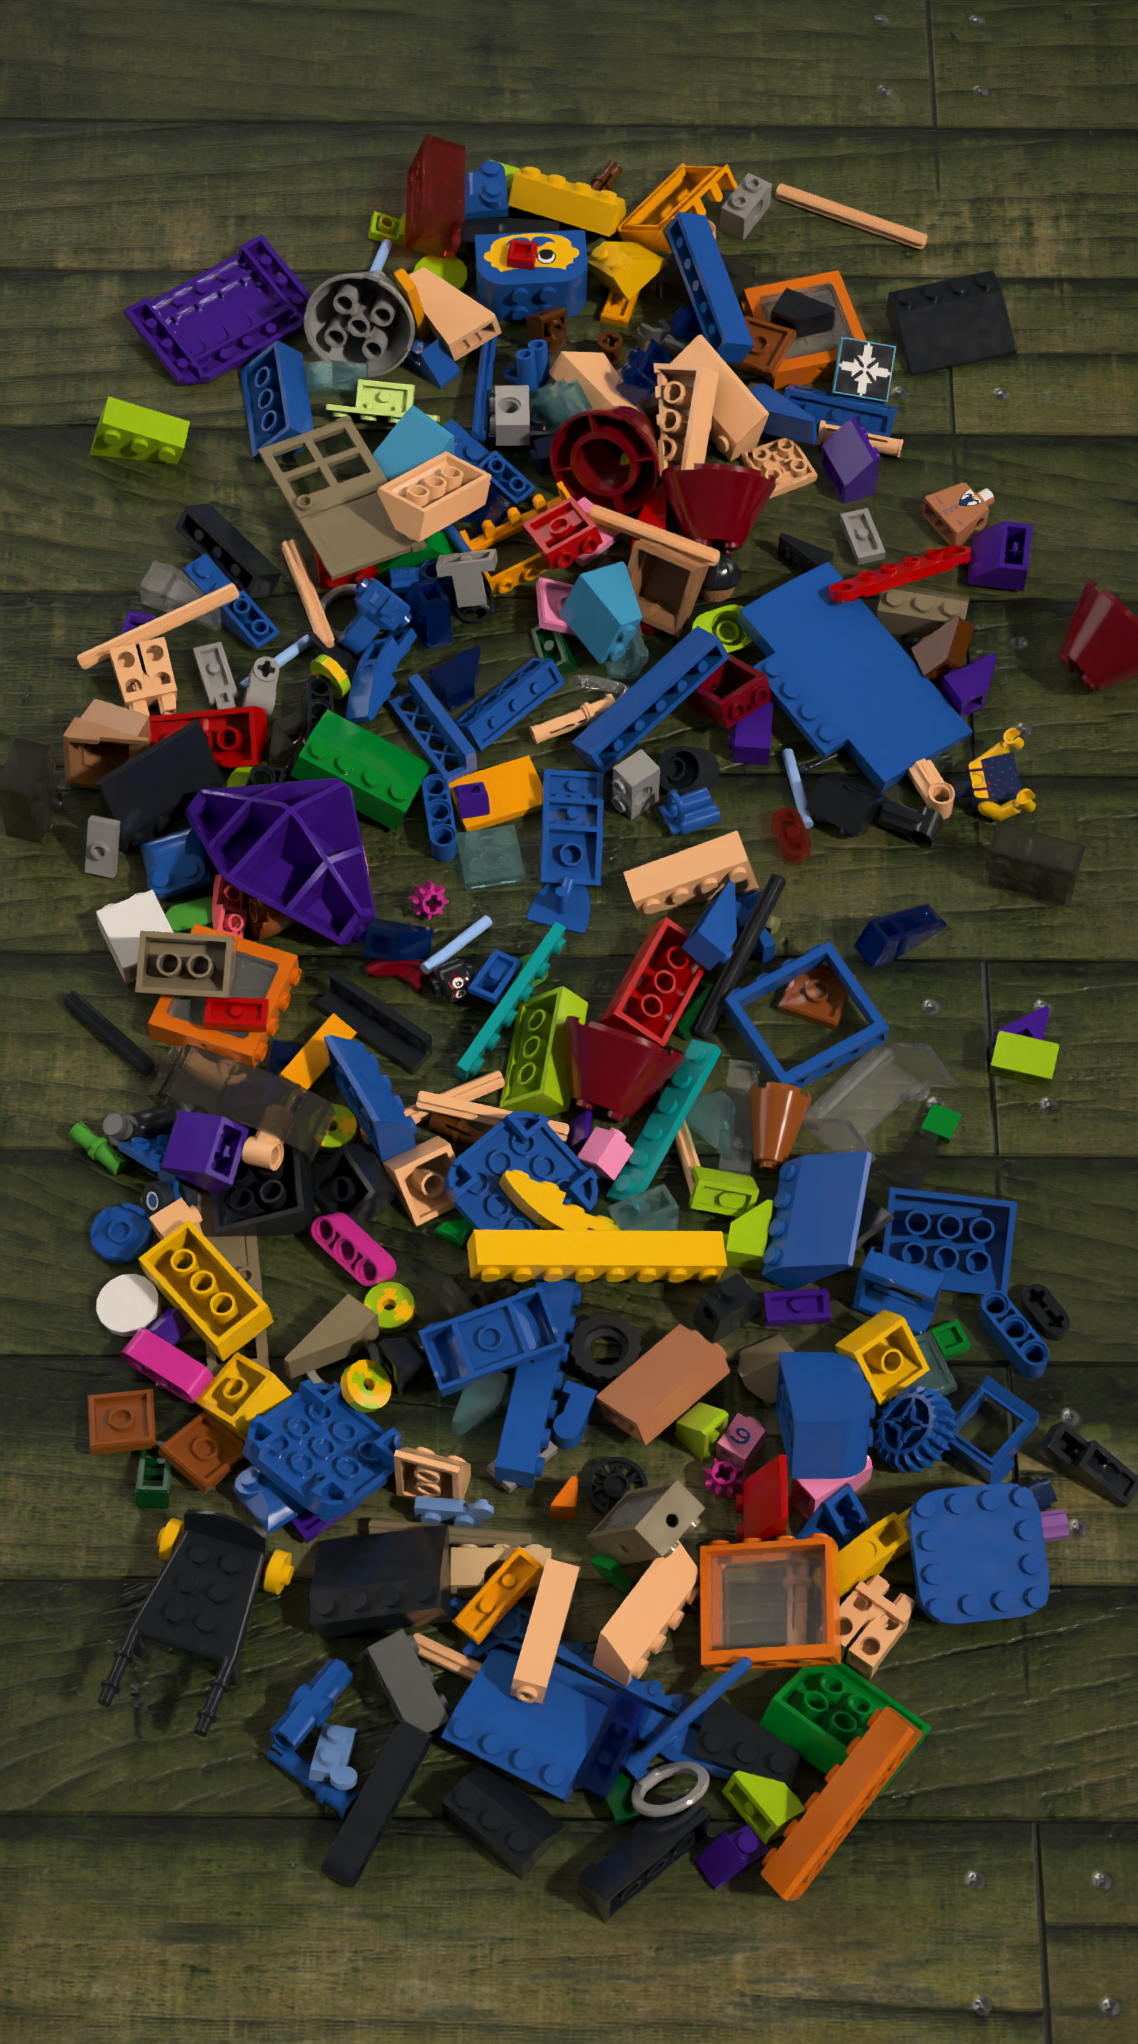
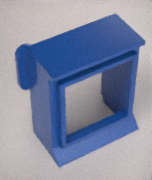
M871 1247L859 1272L860 1275L852 1308L872 1316L877 1315L884 1309L905 1317L914 1338L922 1340L936 1311L945 1272L933 1274L885 1254L874 1252L875 1248ZM893 1286L921 1297L922 1302L885 1287Z
M987 1375L981 1386L953 1419L958 1425L951 1431L956 1439L948 1442V1447L951 1451L946 1452L988 1482V1484L1001 1483L1015 1465L1012 1457L1038 1428L1039 1412ZM988 1397L1022 1422L992 1459L957 1434Z

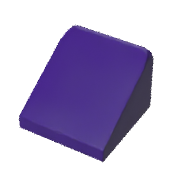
M483 782L454 787L461 818L483 816L490 813L488 793Z
M590 1110L584 1111L568 1124L569 1134L566 1145L572 1152H580L591 1135L592 1113Z

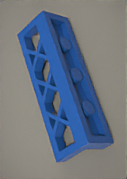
M789 384L784 394L785 398L814 417L819 425L821 420H825L826 424L842 426L850 418L855 417L859 425L865 427L867 433L891 438L894 419L899 407L832 394L831 392Z
M533 657L454 722L460 731L468 736L476 751H483L562 687L565 681L552 659Z
M419 674L409 677V692L389 700V708L437 773L444 776L448 783L476 771L477 759L475 749ZM411 701L416 706L414 713L402 711L400 708ZM416 723L430 724L429 732L416 730ZM431 741L444 743V751L431 750L429 747ZM447 760L457 762L461 767L447 772L444 764Z

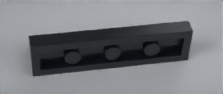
M334 970L329 976L330 989L317 1002V1010L327 1017H330L333 1013L357 1032L355 1036L414 1075L432 1055V1036Z

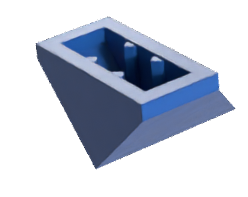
M846 1483L819 1505L795 1539H808V1535L814 1533L827 1534L828 1537L834 1539L838 1545V1551H840L860 1534L872 1527V1524L849 1483Z

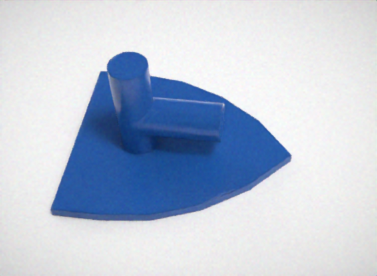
M564 877L561 884L547 883L536 895L529 909L526 921L550 927L555 922H558L566 927V931L585 935L591 912L590 896L586 886L574 885L575 881L570 877Z

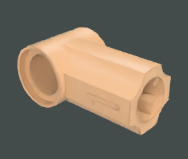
M924 758L915 762L908 769L907 775L926 803V807L940 813L943 820L948 818L952 813L955 796L954 788L944 782L931 760H925Z
M277 1105L268 1107L256 1135L250 1136L244 1144L242 1151L244 1163L273 1171L280 1167L284 1158L283 1144L295 1119L292 1112Z

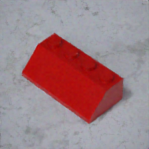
M667 917L651 927L599 1023L661 1045L660 1048H664L706 970L703 965L681 948L690 933Z

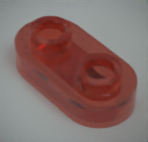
M790 807L777 809L772 815L771 829L782 856L793 863L805 861L810 856L812 843L799 812ZM787 824L790 827L784 828L782 825ZM797 848L800 851H793L792 849Z

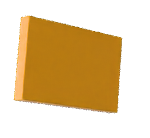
M529 755L468 774L449 783L451 801L466 834L542 810L543 785ZM483 782L488 793L490 813L483 816L461 818L454 787Z

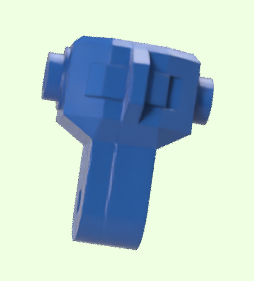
M364 577L355 587L354 592L357 593V596L354 598L358 613L338 639V643L356 657L366 649L380 630L394 631L397 627L403 629L412 618V615L409 613L410 606L375 578L367 580Z

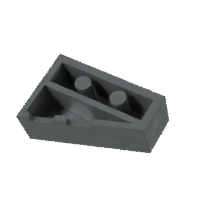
M401 1629L360 1652V1655L364 1662L369 1660L376 1674L374 1680L379 1688L383 1687L399 1722L405 1720L428 1733L449 1722L448 1714L451 1712V1708L443 1694L437 1695L432 1685L435 1682V1677L427 1663L421 1664L416 1654L420 1649L411 1633L406 1635L404 1629Z

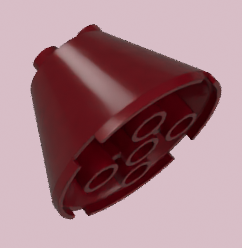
M694 463V469L681 470V465H675L664 469L661 474L662 483L682 536L730 556H733L734 551H738L743 547L776 487V478L772 475H769L767 479L761 477V470L728 464Z
M1090 579L1085 583L1060 647L1059 652L1061 655L1059 658L1061 659L1060 663L1071 674L1076 671L1080 675L1081 684L1093 694L1096 690L1102 692L1138 678V618L1107 589L1104 588L1100 592L1094 588L1098 583Z
M567 1016L565 1027L572 1098L577 1100L576 1107L590 1110L594 1113L595 1108L606 1111V1117L624 1123L625 1117L632 1118L684 1063V1055L674 1050H671L670 1055H667L668 1051L660 1048L661 1045L597 1022L590 1021L582 1025L579 1023L580 1018Z

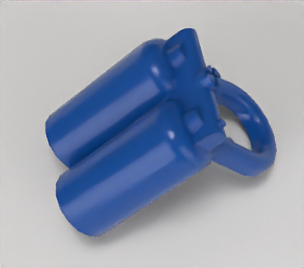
M542 339L532 340L528 343V349L517 351L515 355L516 365H511L503 371V378L508 383L529 385V396L534 392L538 393L539 388L547 383L550 378L548 344ZM517 371L518 377L515 378L509 374Z
M701 787L680 796L675 789H672L668 793L666 804L658 808L664 818L662 822L664 825H668L673 836L678 834L686 835L721 822L718 807L715 803H712L711 795L706 787Z

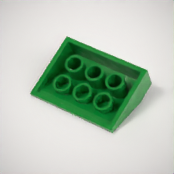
M327 709L300 752L290 776L300 781L339 778L352 789L355 808L358 812L397 831L431 764Z
M842 1662L841 1665L802 1667L771 1699L759 1723L760 1726L801 1754V1757L827 1775L834 1765L839 1764L842 1766L849 1755L846 1753V1749L857 1736L863 1738L870 1729L867 1722L878 1708L884 1710L886 1706L892 1707L924 1734L873 1802L888 1787L932 1728Z

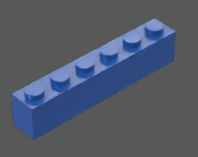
M678 212L665 231L704 338L725 362L741 364L754 347V343L706 215Z
M699 626L694 628L571 742L582 761L604 774L730 658L720 639Z

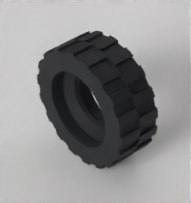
M602 1313L599 1316H590L588 1320H583L579 1324L578 1329H575L573 1332V1339H571L570 1361H572L574 1372H577L578 1377L582 1381H586L588 1385L605 1389V1387L641 1358L642 1346L640 1335L638 1336L634 1325L631 1326L627 1319H622L619 1315H606V1313ZM602 1337H610L616 1340L622 1349L619 1360L611 1365H601L595 1362L590 1355V1347L595 1340Z

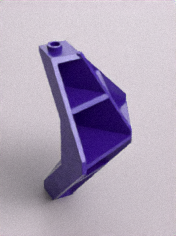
M339 778L199 790L184 814L223 878L236 888L340 945H356L365 939L369 932L367 928L375 918L376 913L353 793L348 785Z

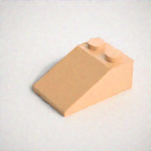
M405 1447L395 1450L394 1467L396 1493L398 1496L415 1500L416 1496L464 1500L471 1478L470 1463H466L464 1459L458 1456L443 1457L436 1455L433 1451L423 1447L416 1449Z

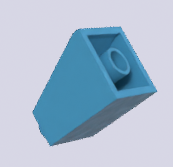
M412 405L372 455L386 479L390 482L445 451L455 456L454 435Z
M623 561L580 574L559 613L599 664L610 660L616 661L626 653V647L637 633L636 629L642 620L628 569Z

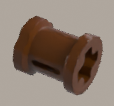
M615 331L603 332L598 338V346L601 349L599 353H604L612 366L617 367L622 362L620 349L623 345V338Z

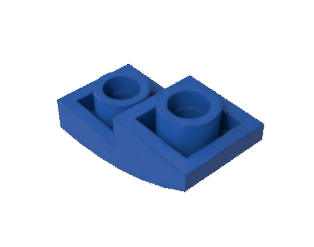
M736 901L737 938H739L751 911ZM765 927L752 951L753 954L758 953L762 963L772 961L775 950V943Z

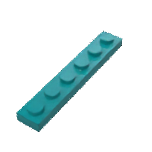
M555 922L458 1062L455 1071L456 1077L465 1082L470 1074L475 1076L479 1072L485 1061L482 1059V1056L487 1049L491 1052L494 1050L501 1038V1035L498 1033L504 1025L509 1027L518 1013L515 1010L520 1001L524 1004L527 1002L534 990L531 985L535 979L539 978L541 980L550 967L548 960L553 954L558 956L567 942L564 939L566 927L558 922Z
M694 1039L690 1042L684 1053V1063L672 1075L635 1142L632 1154L606 1195L612 1203L634 1209L637 1208L722 1053L717 1045Z

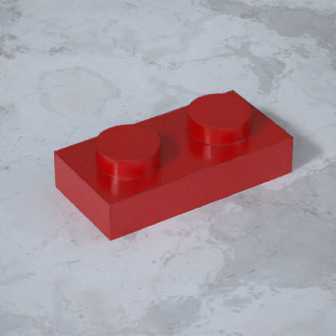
M207 997L204 1028L267 1032L269 999Z

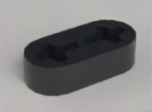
M1040 1284L1028 1285L1021 1297L1023 1311L1046 1339L1051 1341L1063 1339L1067 1335L1070 1326L1068 1314L1045 1286ZM1031 1295L1034 1298L1041 1297V1304L1039 1305L1037 1302L1030 1303ZM1050 1319H1051L1054 1323H1057V1322L1060 1321V1322H1061L1060 1329H1058V1328L1055 1327V1326H1053V1327L1050 1328V1327H1049Z

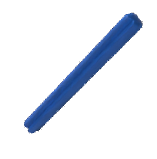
M497 336L480 346L472 423V437L476 441H484L487 438Z

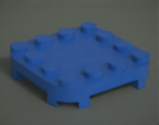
M515 1110L506 1115L495 1127L459 1155L448 1169L443 1182L446 1194L455 1208L475 1230H544L519 1210L499 1185L500 1178L506 1170H520L530 1176L529 1179L540 1183L548 1181L556 1184L559 1190L566 1192L563 1205L574 1204L580 1206L585 1210L584 1213L586 1214L596 1204L598 1195V1177L593 1168L588 1170L547 1124L549 1119L542 1113L535 1114L529 1111L517 1112Z
M311 1379L300 1383L295 1394L266 1415L261 1417L257 1414L254 1417L245 1439L242 1454L255 1468L301 1506L316 1514L320 1520L328 1522L332 1521L335 1516H341L350 1512L394 1477L395 1450L402 1448L400 1443L402 1435L395 1427L386 1432L363 1412L352 1408L342 1396L339 1383L334 1381L332 1386L321 1383L312 1384Z
M995 1483L939 1489L922 1495L913 1503L905 1518V1529L908 1528L916 1586L917 1595H914L917 1607L929 1619L937 1622L938 1625L947 1626L1016 1619L1035 1613L1047 1603L1050 1577L1041 1512L1037 1500L1029 1488L1012 1483Z

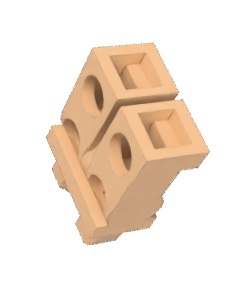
M165 637L139 642V653L144 666V673L135 643L109 649L110 661L126 709L150 716L148 707L159 705L161 715L176 714L177 687Z
M875 1574L866 1584L860 1581L855 1590L840 1606L841 1660L847 1654L845 1663L869 1680L873 1677L878 1666L896 1644L900 1636L906 1631L915 1605V1601L903 1593H900L893 1603L886 1599L884 1595L889 1590L890 1585L878 1574ZM824 1626L819 1632L817 1641L819 1644H824Z

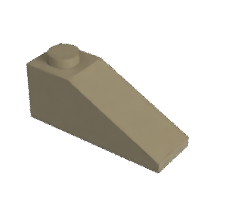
M347 1294L284 1358L286 1376L290 1379L354 1355L365 1345L372 1344L379 1334L378 1314L350 1294Z

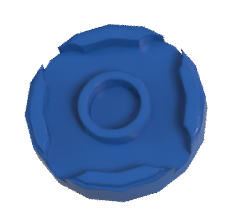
M119 1203V1206H114L113 1208L109 1206L103 1209L92 1223L90 1228L91 1243L97 1255L106 1262L117 1265L128 1264L140 1258L150 1249L154 1239V1230L149 1216L138 1205L130 1203Z

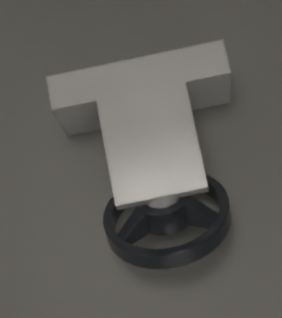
M496 548L439 555L436 564L437 576H452L456 594L455 610L465 622L471 624L482 623L494 611L495 598L491 590L484 585L482 572L495 571L498 561ZM485 590L490 594L491 607L485 605L487 604ZM480 609L488 611L485 616L476 620L467 619L463 616L469 610L472 612H477Z

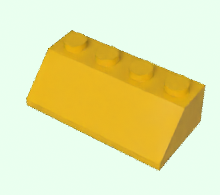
M534 167L522 168L514 174L509 206L608 237L617 231V227L627 218L625 199L617 197V194L612 191L602 190L600 192L593 190L589 184L582 182L574 184L566 181L565 177L555 174L548 176L540 173L541 171Z

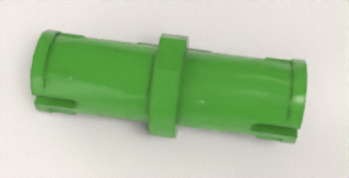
M83 1122L75 1124L70 1130L68 1137L81 1145L88 1152L87 1155L91 1159L100 1161L114 1175L121 1173L125 1169L128 1159L114 1150L104 1136L99 1137Z

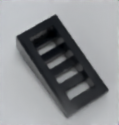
M785 533L780 534L778 554L803 573L827 562H830L833 566L834 554Z

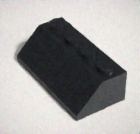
M681 1794L675 1800L670 1797L661 1805L675 1802L686 1795ZM695 1802L690 1807L675 1814L653 1817L649 1822L646 1819L640 1821L631 1830V1837L623 1843L620 1841L614 1843L605 1852L604 1856L606 1858L596 1866L594 1863L589 1864L578 1875L579 1880L577 1881V1893L605 1923L708 1836L711 1812L703 1805Z

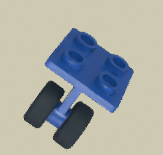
M158 1135L156 1139L136 1137L132 1138L131 1141L119 1142L118 1149L152 1171L158 1172L160 1181L148 1183L142 1194L143 1208L149 1217L181 1197L188 1207L191 1205L196 1207L198 1204V1193L194 1184L160 1169L170 1139L168 1135Z

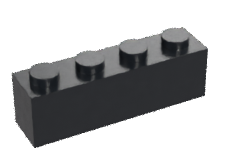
M451 215L448 238L449 254L456 256L460 260H475V235L560 231V221L496 217L454 220V216Z
M210 504L186 506L175 530L201 555L206 553L240 592L244 590L251 599L271 596L282 572Z

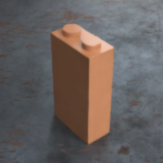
M679 1324L595 1397L606 1420L644 1445H647L730 1373L725 1359L727 1354L719 1344L715 1342L712 1344L705 1340L698 1331H691Z

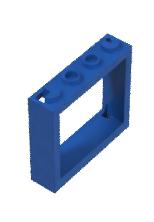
M830 941L822 946L817 944L811 947L804 956L796 960L792 958L785 961L778 970L771 974H761L751 985L745 988L738 987L732 990L727 995V998H725L724 1012L771 1082L785 1083L803 1088L888 1040L890 1028ZM827 962L870 1026L785 1072L743 1010V1007Z

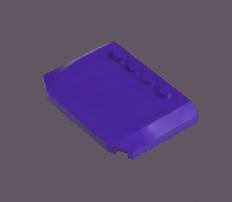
M261 234L239 246L238 254L152 301L146 297L124 309V316L178 385L210 383L255 358L275 341L278 340L282 343L301 332L304 328V316L311 295Z

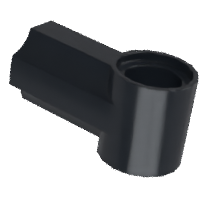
M888 800L882 809L878 825L907 835L908 839L917 846L930 847L943 822V817L931 808L923 807L918 811Z

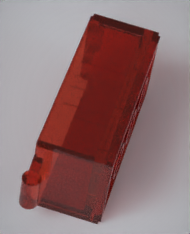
M428 134L424 137L407 171L406 248L442 259L445 257L452 259L462 242L460 233L461 227L465 222L466 148L464 145Z

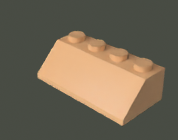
M702 334L698 335L670 364L703 365L719 373L709 437L716 444L717 449L729 461L740 457L743 452L757 447L769 413Z
M445 451L380 486L377 493L395 530L406 535L410 540L420 542L486 505L492 475Z
M677 1540L679 1543L678 1548L669 1557L656 1558L600 1632L592 1666L625 1687L628 1686L633 1677L639 1679L649 1663L647 1658L651 1653H659L667 1639L664 1635L670 1628L675 1630L685 1614L682 1612L687 1604L693 1606L700 1596V1570L679 1540Z

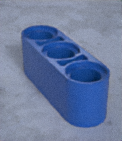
M431 774L424 778L422 782V801L430 853L438 862H449L457 854V833L449 783L444 776Z
M999 1291L986 1293L981 1300L979 1308V1323L1023 1377L1028 1379L1041 1377L1045 1372L1050 1355L1047 1345L1004 1293ZM996 1308L1001 1313L993 1314L989 1312L987 1309ZM1015 1332L1019 1334L1020 1337L1012 1338L1009 1335H1007V1333ZM1026 1357H1037L1040 1362H1030Z

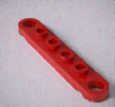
M953 545L942 549H930L924 555L905 557L902 562L896 564H883L880 566V569L859 572L856 577L830 585V600L833 602L837 601V603H840L841 600L842 603H845L846 600L849 603L857 600L860 596L865 598L954 569L955 565L958 566V564H968L971 561V548L963 545Z

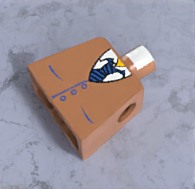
M960 483L924 497L922 515L950 546L963 545L972 538V535L978 533L986 526L989 513L988 506L992 505L995 500L992 492L987 488L975 493L967 483Z

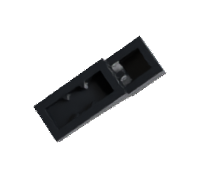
M1064 1421L1052 1425L1036 1449V1452L1056 1469L1065 1471L1084 1481L1121 1508L1127 1507L1138 1491V1476L1097 1441L1092 1440L1088 1442Z

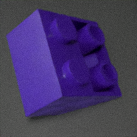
M853 417L822 444L820 463L843 504L875 493L876 481H878L877 469L878 464L881 462L880 454L876 447L871 446L865 427H861L857 419Z
M1003 521L972 535L971 561L968 568L967 584L1024 591L1033 524Z
M179 1111L160 1169L216 1194L233 1185L249 1128L223 1116Z

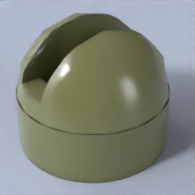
M769 917L765 928L769 929L771 936L778 932L782 918Z

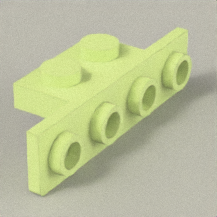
M358 379L356 407L326 404L325 410L332 411V416L344 417L349 416V413L360 414V419L376 421L377 416H387V422L398 423L413 405L415 385ZM427 415L435 422H440V416Z

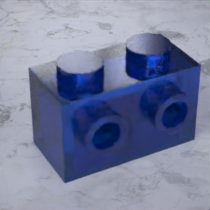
M653 338L640 348L638 346L634 347L626 356L627 364L618 373L620 379L615 388L634 406H637L653 394L655 386H658L657 374L654 373V363L669 364L672 356Z

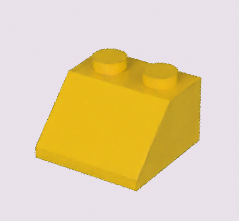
M604 241L587 257L588 266L598 282L628 301L668 264L666 259L637 242Z
M885 1309L835 1344L839 1354L854 1359L861 1366L865 1382H870L871 1398L879 1406L894 1397L897 1391H902L930 1370L905 1317Z
M236 1352L195 1402L231 1433L245 1441L251 1421L257 1414L263 1417L293 1394L274 1373Z

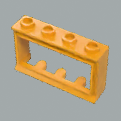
M682 163L617 227L623 242H637L650 251L673 252L665 230L678 212L685 213L690 208L692 214L706 215V209L700 199L701 196L707 193L710 201L720 202L723 197L720 189L736 190L738 188L728 164L724 167L685 166Z
M560 481L556 483L559 497L546 503L544 497L538 494L532 499L533 510L521 515L516 507H512L507 511L509 522L495 528L491 520H485L481 524L482 535L469 540L465 529L460 531V535L472 551L484 550L524 530L523 523L571 496L563 482ZM540 553L492 577L488 571L483 572L482 577L495 597L511 591L513 587L525 581L535 579L539 574L551 568L541 557Z

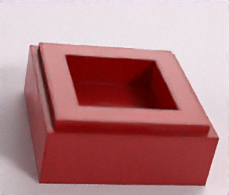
M510 240L507 267L534 270L538 242Z

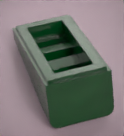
M156 1441L157 1448L140 1450L135 1491L136 1506L138 1508L167 1509L169 1507L172 1465L164 1458H147V1455H159V1447L166 1441ZM146 1468H164V1469H146ZM145 1480H156V1481H163V1482H149V1481H145Z

